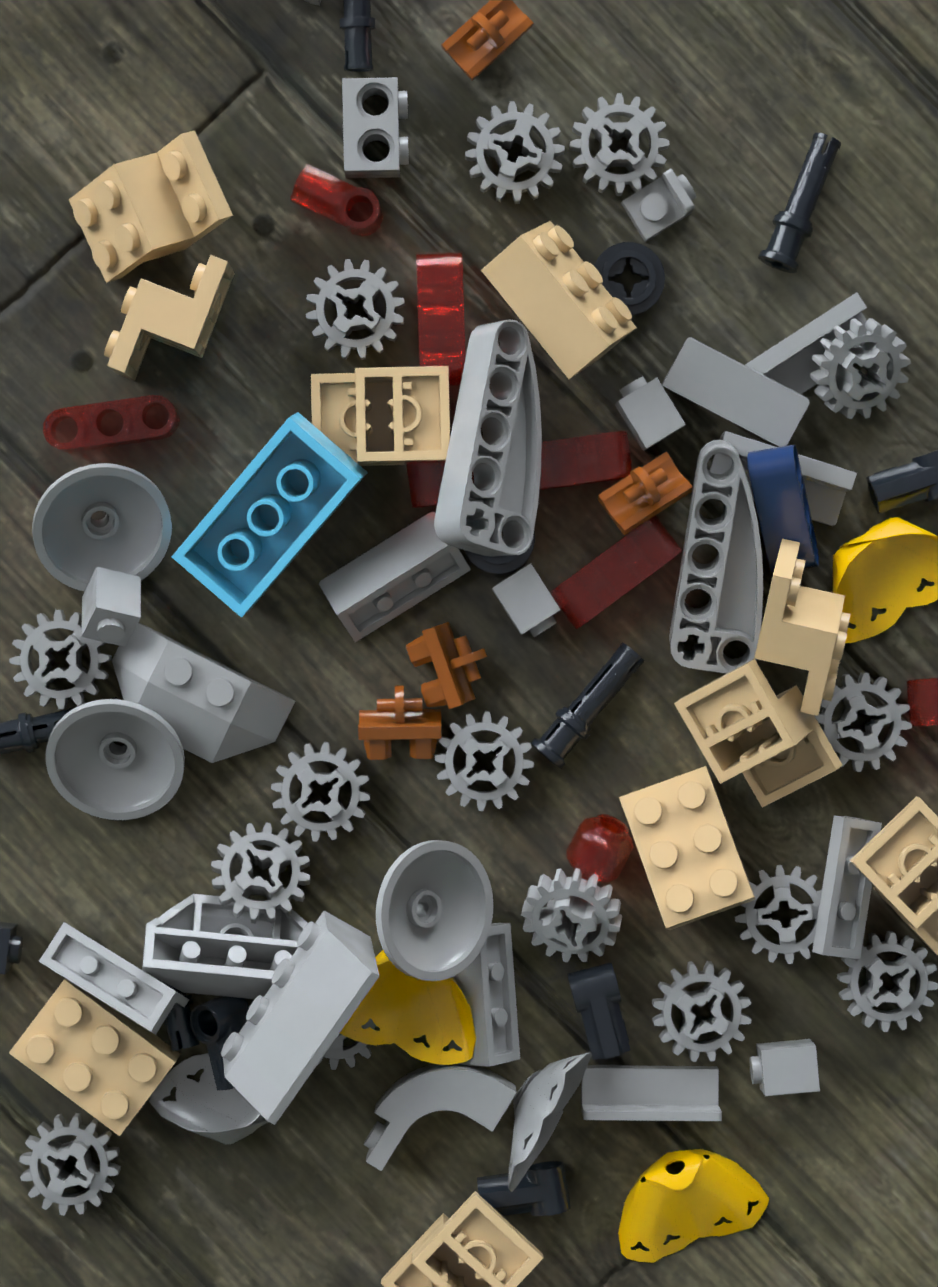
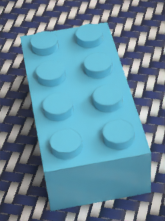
M297 412L284 422L171 557L242 618L253 608L368 472Z

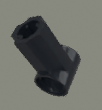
M938 450L913 458L911 463L899 467L895 466L866 477L868 491L878 514L925 499V502L938 499Z
M612 963L568 973L567 976L577 1013H581L592 1059H608L630 1051L629 1038L619 1007V1003L622 1002Z
M219 996L195 1006L190 1014V1026L193 1034L199 1041L207 1045L217 1091L235 1088L224 1076L221 1051L230 1034L233 1032L239 1033L247 1022L246 1015L249 1005L244 998Z
M562 1161L532 1164L513 1192L508 1189L509 1173L477 1177L479 1195L502 1216L528 1212L533 1216H550L564 1213L571 1209L565 1163Z

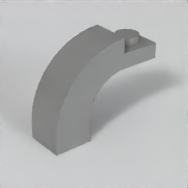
M431 1064L408 1073L390 1086L375 1105L374 1113L387 1121L384 1125L377 1121L363 1144L369 1148L366 1162L382 1171L408 1128L417 1119L435 1111L447 1110L464 1114L493 1132L517 1093L516 1085L491 1070L475 1065Z

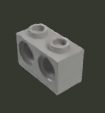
M398 77L342 78L345 178L400 177V165L409 164L408 137H399V119H408L407 91H398ZM372 95H379L384 97L389 105L383 114L373 116L366 113L362 108L364 101ZM372 141H382L389 147L390 151L384 160L373 162L368 160L363 154L366 145Z

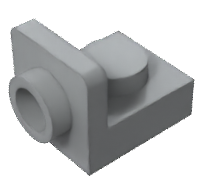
M670 168L660 178L623 200L621 205L644 242L690 215L695 208L692 200L696 198V194L687 178L683 174L677 177Z

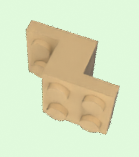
M195 130L180 134L157 153L113 164L69 199L75 220L82 228L92 250L94 262L100 268L106 283L121 279L143 262L187 249L233 216Z
M210 255L207 265L199 263L190 285V289L194 290V298L142 278L137 288L130 286L121 308V313L126 314L121 331L113 330L105 348L104 356L110 358L107 366L118 375L135 381L151 339L202 358L235 274L228 261Z
M449 366L355 368V373L311 374L312 424L360 466L405 465V462L446 461L450 441Z
M782 538L754 659L807 670L808 676L800 712L819 716L822 699L832 700L851 614L842 612L845 595L800 586L806 561L797 559L800 542Z
M755 659L674 703L719 783L721 784L743 773L761 807L836 771L842 766L815 716L800 712L803 695L798 686L796 685L776 696Z
M916 796L850 861L875 886L873 889L938 955V816L920 797Z
M475 1191L450 1218L443 1213L381 1279V1284L384 1287H517L543 1259V1254Z

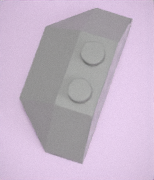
M139 622L126 647L119 646L112 659L123 700L140 704L156 712L175 730L183 749L211 763L275 742L296 702Z
M192 894L170 908L159 918H155L146 924L142 971L184 993L255 999L259 995L264 997L273 984L272 977L277 966L283 959H291L298 948L299 936L308 923L293 910L292 914L288 916L281 909L275 911V922L270 923L266 913L259 914V919L254 924L251 923L250 912L244 911L238 918L233 916L235 905L233 902L222 906L219 902L220 896Z

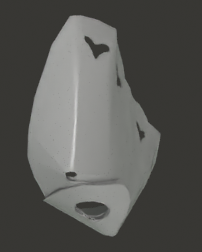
M591 1052L549 1063L543 1070L533 1073L517 1092L513 1102L515 1120L508 1177V1189L511 1192L518 1186L552 1136L563 1114L564 1107L573 1096L585 1074L592 1056Z
M208 1053L194 1055L174 1067L160 1082L149 1100L161 1117L186 1130L225 1145L233 1144L247 1137L256 1129L268 1123L236 1088L217 1091ZM198 1070H204L199 1082L187 1078V1075H195ZM176 1087V1101L163 1102V1098L170 1096L171 1089Z

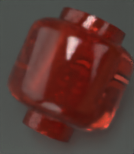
M600 814L597 817L586 818L578 826L567 847V860L574 871L576 868L581 869L582 879L588 880L593 874L598 875L597 883L611 882L616 880L622 872L633 851V841L627 826L613 816Z

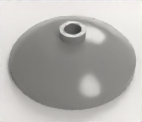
M109 463L79 467L57 479L39 500L32 522L33 542L43 566L57 580L80 591L86 590L96 567L139 576L143 580L155 570L164 558L172 534L169 508L158 487L149 478L134 469ZM97 511H104L107 513L106 516L100 520H95L91 518L92 514Z
M102 699L91 701L72 709L57 722L50 734L46 748V767L56 790L74 807L99 818L130 820L154 813L173 798L183 778L185 756L182 743L175 730L156 712L130 701ZM113 741H119L126 745H116Z
M442 840L421 842L401 854L384 877L376 905L377 932L386 956L404 974L426 981L445 980L465 970L482 950L493 918L492 888L483 865L467 848L457 843Z

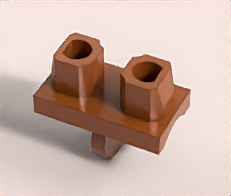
M490 0L441 44V47L473 81L532 28L534 23L512 0Z
M665 452L643 467L638 466L630 472L629 476L599 494L598 501L623 535H626L690 494L693 486L679 472L669 454Z
M449 622L423 630V636L406 645L410 661L415 667L429 662L434 664L438 678L421 684V692L427 707L448 704L449 709L476 699L470 682L481 678L476 661L488 657L485 648L472 652L467 636L455 639Z
M395 685V699H377V710H359L358 736L359 740H364L367 758L369 760H386L392 757L391 740L409 739L410 757L415 759L434 758L437 739H442L441 709H423L422 698H404V685Z

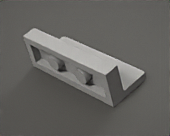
M858 293L853 294L745 364V366L799 394L804 393L817 384L810 378V373L820 369V366L812 360V356L824 354L826 349L820 343L821 339L825 338L832 342L836 338L834 327L838 325L843 330L848 331L850 321L854 318L865 325L867 320L862 313L867 308Z
M692 337L686 339L662 385L779 447L787 446L809 406V399Z
M725 431L721 434L719 440L730 442L736 448L751 489L753 502H755L748 471V452L777 447ZM724 453L715 454L709 471L714 474L727 472L732 466V458ZM798 454L812 520L829 526L835 525L845 494L852 490L857 473Z
M429 512L319 582L335 613L355 642L471 570L460 550L443 543L436 535L434 528L435 512Z
M834 815L813 943V953L852 959L861 958L872 883L855 867L850 859L881 831L882 823Z
M63 922L39 960L43 965L154 1034H157L175 1003L185 1008L189 1001L180 993Z
M511 923L491 924L487 940L476 959L465 970L453 976L471 1008L476 1034L473 1058L467 1062L459 1063L463 1065L490 1067L520 1059ZM451 1040L448 1044L449 1050L452 1048L458 1051L462 1050L454 1040Z
M587 1065L581 1080V1112L584 1120L722 1121V1111L718 1106L719 1069L717 1066Z

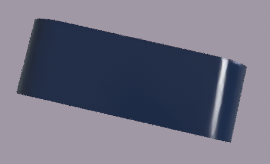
M789 445L748 452L749 477L771 572L773 573L782 538L800 542L797 559L806 560L804 569L818 567L817 541L796 446Z

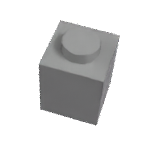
M642 376L619 390L624 398L619 400L615 406L643 451L686 425L658 378L647 383Z
M531 563L491 588L521 635L529 630L533 637L557 623L552 615L560 611V608Z
M96 567L82 596L81 637L126 647L141 618V577Z
M811 1039L756 1043L757 1056L749 1058L752 1084L760 1085V1090L765 1096L820 1091L816 1045Z

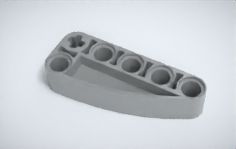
M509 319L477 326L469 338L436 508L434 528L436 535L443 543L489 557L520 555L528 550L533 540L541 476L542 428L537 373L529 335L523 324L517 320ZM481 427H482V431H483V439H482V436H481ZM472 472L474 474V484L472 481Z
M713 440L701 449L698 456L669 641L671 654L674 660L681 666L727 674L755 658L762 625L763 564L757 515L751 489L739 454L730 442ZM717 453L729 455L733 462L731 468L723 474L711 473L707 469V462L712 455ZM708 499H718L725 504V509L720 517L707 519L699 512L701 505ZM702 544L714 546L718 550L716 558L707 564L696 562L692 558V554L697 546ZM694 589H702L710 594V599L705 606L693 608L685 602L686 595ZM688 635H696L697 642L702 643L694 644L692 651L684 650L683 642L687 641ZM733 640H739L748 645L747 652L742 657L734 659L727 657L723 653L724 647Z

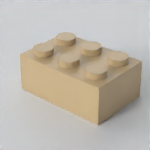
M549 221L520 235L481 271L566 377L571 379L599 360L637 327L631 321L632 315L628 307L620 299L613 298L602 285L603 279L599 271L591 263L584 262L573 249L574 242L570 235L562 227L555 226Z
M706 766L619 797L666 929L672 930L756 900Z
M66 978L9 1052V1054L119 1136L180 1056V1053L177 1051L171 1052V1046L154 1033Z

